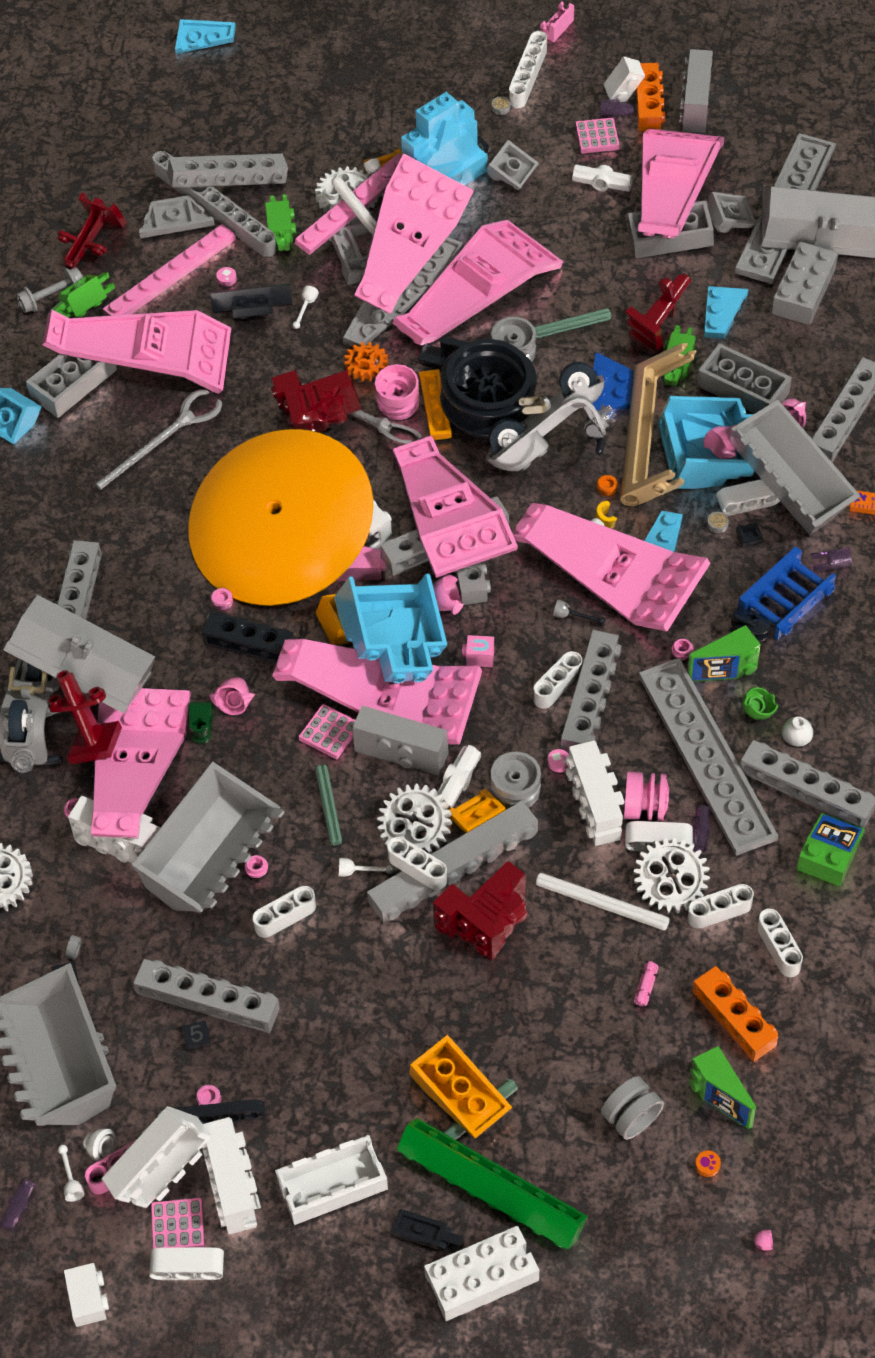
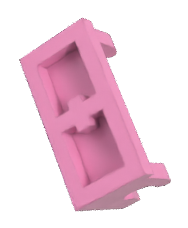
M561 1L558 5V11L547 23L543 21L540 24V31L547 35V40L555 42L574 21L573 4L569 3L567 10H565L563 7L564 3Z

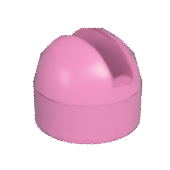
M771 1229L762 1230L755 1234L754 1242L758 1249L764 1251L773 1250Z

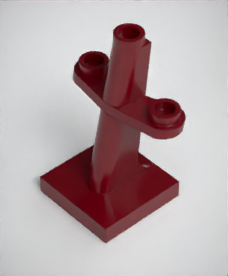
M81 193L79 201L89 214L77 237L62 230H59L57 233V239L65 244H68V242L73 243L64 258V266L69 270L75 268L87 249L97 256H102V254L107 252L105 247L93 243V240L105 222L121 228L125 227L127 221L115 204L112 203L111 207L107 208L102 199L95 197L94 201L91 202L85 193Z
M683 273L682 275L679 274L673 282L668 278L660 279L658 285L662 295L646 314L642 315L631 306L625 311V314L630 317L627 320V325L632 328L628 332L629 335L656 355L664 351L660 326L667 316H674L677 301L692 282L690 277Z
M68 670L59 672L56 678L65 697H61L59 694L53 695L48 700V707L51 712L71 711L78 726V732L67 757L68 761L72 765L110 758L122 726L119 721L98 724L89 707L101 703L106 698L105 690L97 686L83 695L73 673H69Z

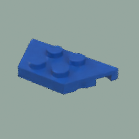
M595 353L593 370L597 376L602 375L604 378L602 393L593 402L596 410L600 413L604 411L606 414H611L617 410L621 411L630 408L634 371L600 353Z

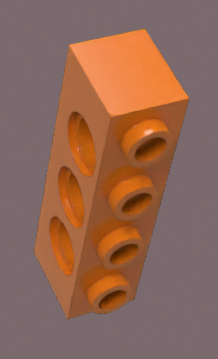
M640 63L645 77L636 88L638 131H646L647 129L661 130V124L665 123V111H661V109H664V98H661L663 96V84H660L662 82V71H659L658 63Z
M715 966L693 982L692 992L753 1062L776 1047L778 1032L775 1027L770 1023L767 1024L762 1018L760 1010L756 1006H751L744 992L739 988L736 989L725 971L721 972ZM717 993H724V994H726V996H725V997H719V996L716 995V994H717ZM739 1010L742 1014L736 1015L731 1011ZM747 1028H755L757 1032H750Z

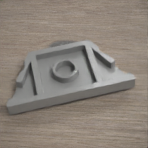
M190 195L152 201L148 208L149 212L144 217V225L139 229L140 238L215 226L214 218L212 216L209 217L205 213L204 208L197 204Z

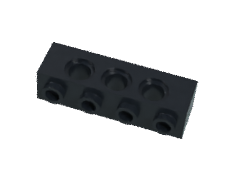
M211 611L203 628L202 636L204 645L277 663L284 641L294 639V632L285 628L279 629L265 623L259 624L248 621L245 618H235L225 613Z

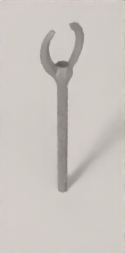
M361 410L350 414L365 422H369L380 433L394 441L408 444L412 440H401L389 433L392 427L408 430L414 433L417 439L421 438V434L415 429L391 423L386 417H374Z
M198 390L192 392L183 401L176 421L95 484L97 489L102 490L179 428L191 425L192 423L204 422L215 417L221 410L222 401L218 399L212 411L195 417L188 410L190 404L196 397L209 394V391Z

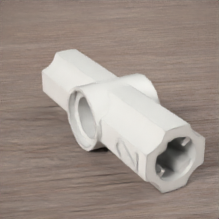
M575 165L572 181L591 184L598 191H606L608 188L630 192L633 175L613 172L612 168L606 165H600L597 168Z
M471 745L463 746L454 764H450L445 771L443 783L437 792V796L442 794L444 797L443 802L447 801L449 804L446 810L452 808L461 792L468 788L472 772L481 758V752Z

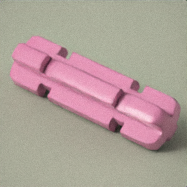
M649 961L645 963L643 968L644 974L641 975L637 988L638 993L634 997V1003L641 1007L648 1004V994H651L655 981L654 975L658 971V965L654 962Z

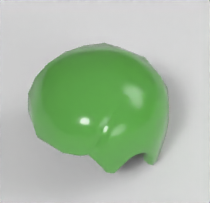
M760 687L749 689L742 700L743 709L750 718L759 721L771 717L778 708V704H775V695L768 693V691Z

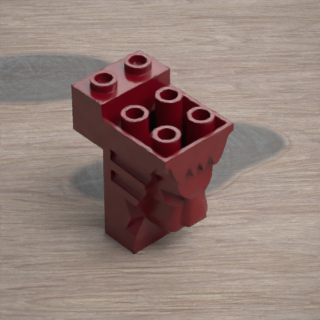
M296 370L272 377L274 384L271 387L272 394L277 401L279 409H283L286 416H288L291 429L320 433L332 425L346 422L347 413L352 414L362 409L348 370L302 385Z
M507 861L471 897H468L454 884H451L433 901L434 927L438 932L446 934L450 938L458 932L459 937L463 941H469L473 944L480 955L487 956L493 960L506 943L505 938L513 932L514 927L527 919L526 903L523 900L525 898L526 874Z

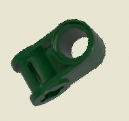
M212 701L189 702L191 739L196 744H205L211 738Z

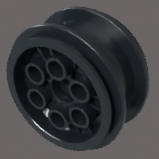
M479 339L469 342L454 351L443 365L440 393L443 413L462 432L473 437L489 439L492 426L499 420L511 418L521 423L531 415L523 414L522 408L524 406L520 405L518 400L521 397L535 396L537 384L535 368L530 359L520 349L508 342L497 339Z

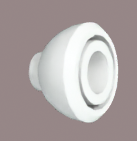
M792 717L784 723L781 734L788 744L804 746L812 740L813 728L805 718Z
M98 1129L84 1138V1148H86L89 1156L98 1162L115 1152L117 1146L116 1135L110 1129Z

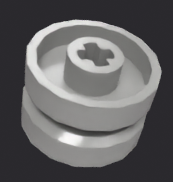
M507 317L498 321L493 326L491 339L508 342L520 349L531 362L534 360L536 354V331L531 322L520 317Z
M518 751L508 752L499 756L491 768V794L505 809L514 806L520 801H523L529 808L538 800L541 792V771L537 761L530 755Z
M640 1076L633 1077L619 1086L609 1096L601 1109V1114L611 1124L616 1123V1131L626 1140L632 1139L644 1131L658 1117L664 1107V1101L655 1092L649 1093L650 1086Z

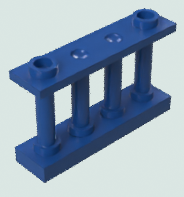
M796 546L750 587L738 601V609L755 610L776 626L774 635L776 640L783 635L789 634L794 624L824 596H829L835 589L836 575L832 573L825 580L801 564L802 551ZM792 571H797L818 587L809 593L787 576ZM778 584H784L804 600L798 606H795L773 589ZM763 597H769L790 613L784 619H781L760 604L759 601Z

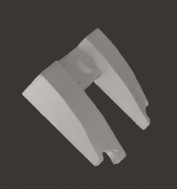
M368 211L373 216V211ZM357 216L328 239L329 242H333L342 264L341 271L347 285L362 281L368 256H361L354 239L356 236L369 233Z

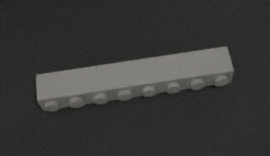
M520 801L430 855L446 865V886L455 884L467 873H474L479 866L486 862L494 861L499 854L514 849L518 843L525 839L528 840L534 837L538 832V820L526 804ZM401 871L369 890L367 895L369 905L380 920L385 923L388 920L398 918L403 911L415 908L422 900L435 896L440 890H433ZM433 874L432 876L438 877L440 874Z

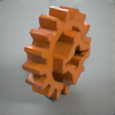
M361 342L360 347L353 345V350L348 349V355L344 356L345 370H348L349 375L353 374L354 380L359 377L361 382H364L365 378L372 382V377L376 378L378 373L388 366V354H385L384 348L379 349V344L372 346L371 342L368 345H364Z

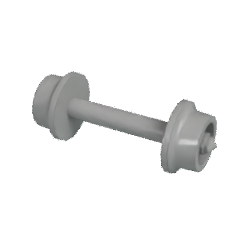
M76 267L70 270L66 268L64 269L66 279L32 294L27 287H23V291L16 294L18 306L25 313L29 311L36 312L38 308L35 301L71 286L83 278L84 275Z

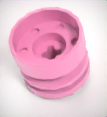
M398 364L387 366L378 373L375 380L378 410L382 415L392 420H403L414 415L420 404L417 374L411 368Z
M627 771L624 819L639 820L642 810L647 811L648 821H652V812L658 811L657 822H663L668 810L669 799L667 774H661L660 784H655V773H651L649 783H644L642 772Z

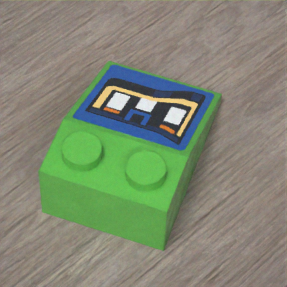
M745 625L689 654L688 674L693 682L738 679L744 675H751L758 666L761 644Z
M821 813L800 853L797 870L841 887L865 829Z
M719 1046L692 1059L689 1079L692 1090L695 1093L698 1092L704 1101L747 1129L753 1127L756 1105Z

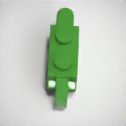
M282 194V201H276V198L272 195L270 196L271 202H265L268 229L275 234L278 251L290 250L291 243H293V234H296L295 222L291 223V220H295L294 208L289 207L287 194Z
M108 272L101 273L99 276L86 275L64 289L58 296L60 302L51 310L66 317L79 318L84 316L88 309L99 306L102 300L107 297L106 294L115 288L113 283L106 284L104 287L101 285L102 282L109 278Z
M676 325L674 332L671 333L670 340L666 339L664 351L682 343L688 344L686 349L680 354H687L689 351L695 350L696 336L692 335L693 328L688 327L686 334L680 333V326ZM692 361L664 374V384L676 386L679 379L688 377Z

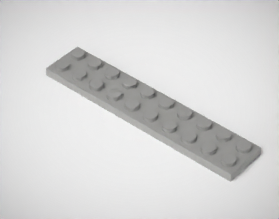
M799 133L774 186L815 191L835 150L836 143ZM762 212L737 263L735 273L773 284L789 249L762 247Z
M680 658L639 672L640 681L735 856L777 841L778 834Z

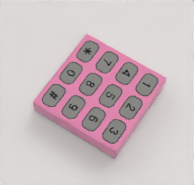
M614 118L576 121L575 127L581 154L619 150Z
M322 704L299 735V741L337 760L353 739L352 727L355 720Z
M202 1198L152 1202L153 1249L205 1247Z

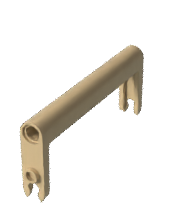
M688 343L676 345L637 364L634 368L620 501L625 506H638L677 489L684 483L682 478L675 479L669 483L666 482V480H671L675 476V472L672 473L671 469L647 478L657 379L694 359L696 350L689 351L687 354H680L686 349Z

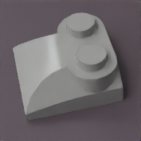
M507 140L487 167V173L493 180H502L519 190L539 163Z
M712 192L709 196L708 210L717 231L728 233L732 228L755 227L756 221L746 196Z

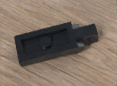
M403 1209L399 1210L391 1230V1234L437 1250L445 1251L448 1247L460 1251L463 1243V1237L452 1233L453 1229L448 1227L447 1223Z

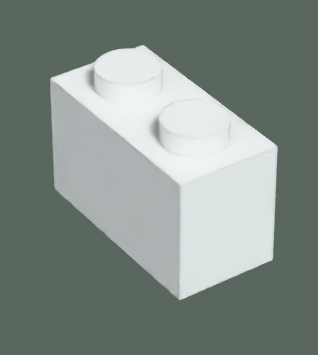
M623 56L603 84L610 100L623 104L628 101L645 77L640 62Z
M94 1263L64 1270L72 1317L76 1327L106 1320L105 1310H109L107 1295H102L100 1286L105 1285L102 1270L97 1271Z

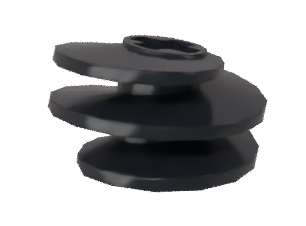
M746 609L734 611V618L731 620L733 627L729 629L730 633L746 625L759 642L767 639L771 626L765 617Z

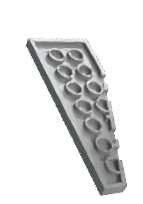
M417 232L414 234V237L421 239V234ZM447 237L399 296L391 314L364 301L345 333L343 342L351 346L357 345L360 347L361 342L367 345L393 323L396 316L403 315L422 298L460 253L464 243Z

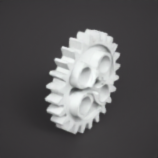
M348 166L344 171L339 167V172H335L332 169L331 175L325 173V178H320V183L316 184L317 189H315L316 202L319 203V208H323L324 213H327L343 200L332 186L333 179L341 177L351 191H354L370 177V174H364L363 169L357 172L356 167L353 170H349ZM378 198L366 208L368 211L369 207H375L374 203L378 202Z
M418 784L415 785L414 790L409 785H406L405 792L397 788L399 795L395 796L390 793L391 802L383 801L387 808L379 809L384 815L377 818L382 823V825L378 826V830L384 832L381 834V838L387 840L385 844L388 845L392 838L402 837L432 854L431 847L434 846L440 849L438 841L446 842L447 840L443 834H450V830L446 827L452 825V821L447 818L452 815L450 810H446L449 804L447 801L443 802L444 797L442 794L437 796L436 789H432L429 792L427 785L422 790ZM406 804H413L409 811H403ZM434 810V814L431 817H424L426 811ZM396 815H403L406 818L396 817ZM404 824L405 829L402 832L397 833L396 828L399 825ZM424 824H428V825H432V824H433L434 826H433L432 828H430V827H427V826L424 825ZM420 831H427L424 838L417 839Z
M665 837L662 845L655 840L654 849L647 845L648 854L640 853L643 861L636 860L635 864L641 868L634 869L633 873L640 876L634 879L635 884H641L637 888V893H645L642 900L644 901L649 898V907H652L655 903L658 904L659 912L663 906L666 907L667 914L670 913L671 908H675V911L679 913L680 906H683L688 911L689 902L691 903L695 900V897L701 898L704 896L700 890L707 891L708 886L703 882L710 880L709 876L704 875V873L709 872V867L702 866L706 863L707 859H699L701 850L694 853V844L687 848L685 846V839L681 844H677L676 837L673 838L672 843H669ZM678 855L682 857L684 862L681 865H675L672 863L671 857ZM662 857L666 858L671 873H676L675 882L682 891L681 894H678L673 879L671 877L667 878L668 869L662 861ZM652 865H659L662 868V873L653 874L650 871V867ZM689 876L693 879L694 883L691 886H685L682 884L681 878ZM669 886L672 889V894L668 896L661 894L660 887Z
M0 843V908L3 907L5 911H8L9 904L17 907L15 900L23 901L22 893L30 892L28 886L32 885L30 877H33L30 862L27 861L25 854L21 855L18 848L13 851L11 845L4 849L2 843ZM6 885H11L9 888H3Z

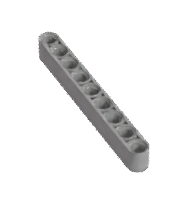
M158 151L152 157L155 174L171 186L167 170L169 157L173 156L165 151ZM174 187L183 196L190 195L197 204L204 208L205 213L212 216L221 225H225L239 239L260 255L271 257L276 253L275 234L214 187Z

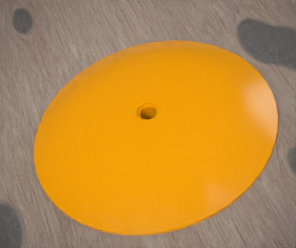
M299 429L279 430L247 440L228 452L215 464L202 481L193 500L189 517V542L198 568L205 578L217 589H228L234 599L254 605L272 606L289 604L324 590L342 576L353 564L367 540L374 509L373 493L368 475L360 461L347 447L337 440L318 432Z

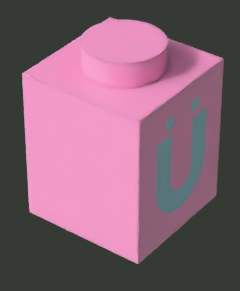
M468 635L467 644L462 646V657H466V666L493 667L494 637Z

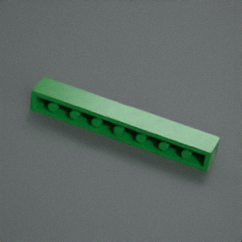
M418 1118L407 1124L396 1149L403 1153L405 1158L422 1164L429 1172L441 1175L448 1183L458 1185L465 1189L470 1196L480 1198L487 1202L491 1208L508 1214L513 1221L525 1224L534 1233L544 1235L552 1240L558 1247L569 1249L577 1242L588 1218L582 1212Z

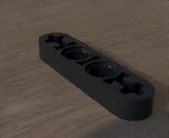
M258 1099L174 1108L197 1116L202 1124L228 1117L232 1118V1122L257 1120L265 1116V1103Z

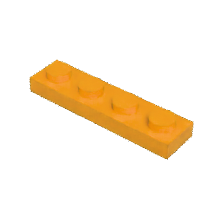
M439 369L419 372V380L430 436H433L434 440L451 438L450 423L443 413L440 403L442 386Z

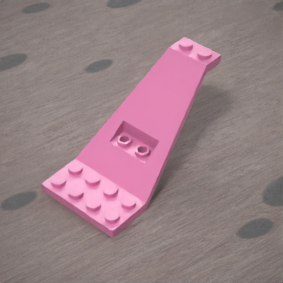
M647 129L643 133L641 222L638 227L639 232H643L645 236H655V233L663 234L664 238L671 239L680 234L720 148L724 145V137Z
M403 154L385 189L364 276L354 296L391 314L399 296L456 227L474 190ZM397 224H403L404 229H397ZM420 233L421 239H416L414 234Z
M509 220L482 225L411 311L407 314L396 316L393 324L402 333L413 339L416 344L424 345L434 342L534 275L560 269L563 261Z
M51 310L48 313L42 345L63 355L185 377L219 394L223 391L231 327L198 310L71 319Z
M433 436L393 449V454L401 471L419 538L435 578L517 550V543L502 508L439 453ZM459 498L462 500V502L457 503L455 502V499ZM439 505L442 509L437 510L434 507Z
M532 503L512 532L515 541L531 544L632 624L666 632L710 565L707 558L672 552L543 504Z
M288 639L284 641L272 676L276 681H297L358 713L362 706H366L448 730V744H460L482 669L480 666L432 665L433 671L425 681L416 683L413 680L395 684L384 681L379 658L376 660L358 659L356 649L306 639Z
M142 688L125 713L103 702L99 703L97 723L103 724L119 721L122 729L112 756L95 760L92 836L139 839L141 816L187 735L190 691ZM126 753L127 757L122 759L120 755ZM149 754L150 757L148 759H142L143 755Z

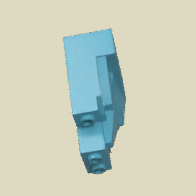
M445 92L416 110V128L401 137L402 156L406 154L464 186L487 172V154L477 145V121L474 118V110L463 100L458 102Z
M669 396L659 418L658 427L668 467L672 470V473L675 472L672 481L678 478L684 480L683 485L678 489L723 486L727 479H738L739 476L752 477L754 473L753 468L737 450L735 451L736 456L733 459H719L709 448H704L703 445L704 436L712 428L734 426L754 415L745 414V408L742 406L740 398Z
M425 574L418 584L355 586L354 578L349 577L334 596L345 637L347 642H353L358 659L376 660L379 658L385 682L399 684L413 680L416 683L425 681L433 671L430 657L439 656L447 646L430 574Z

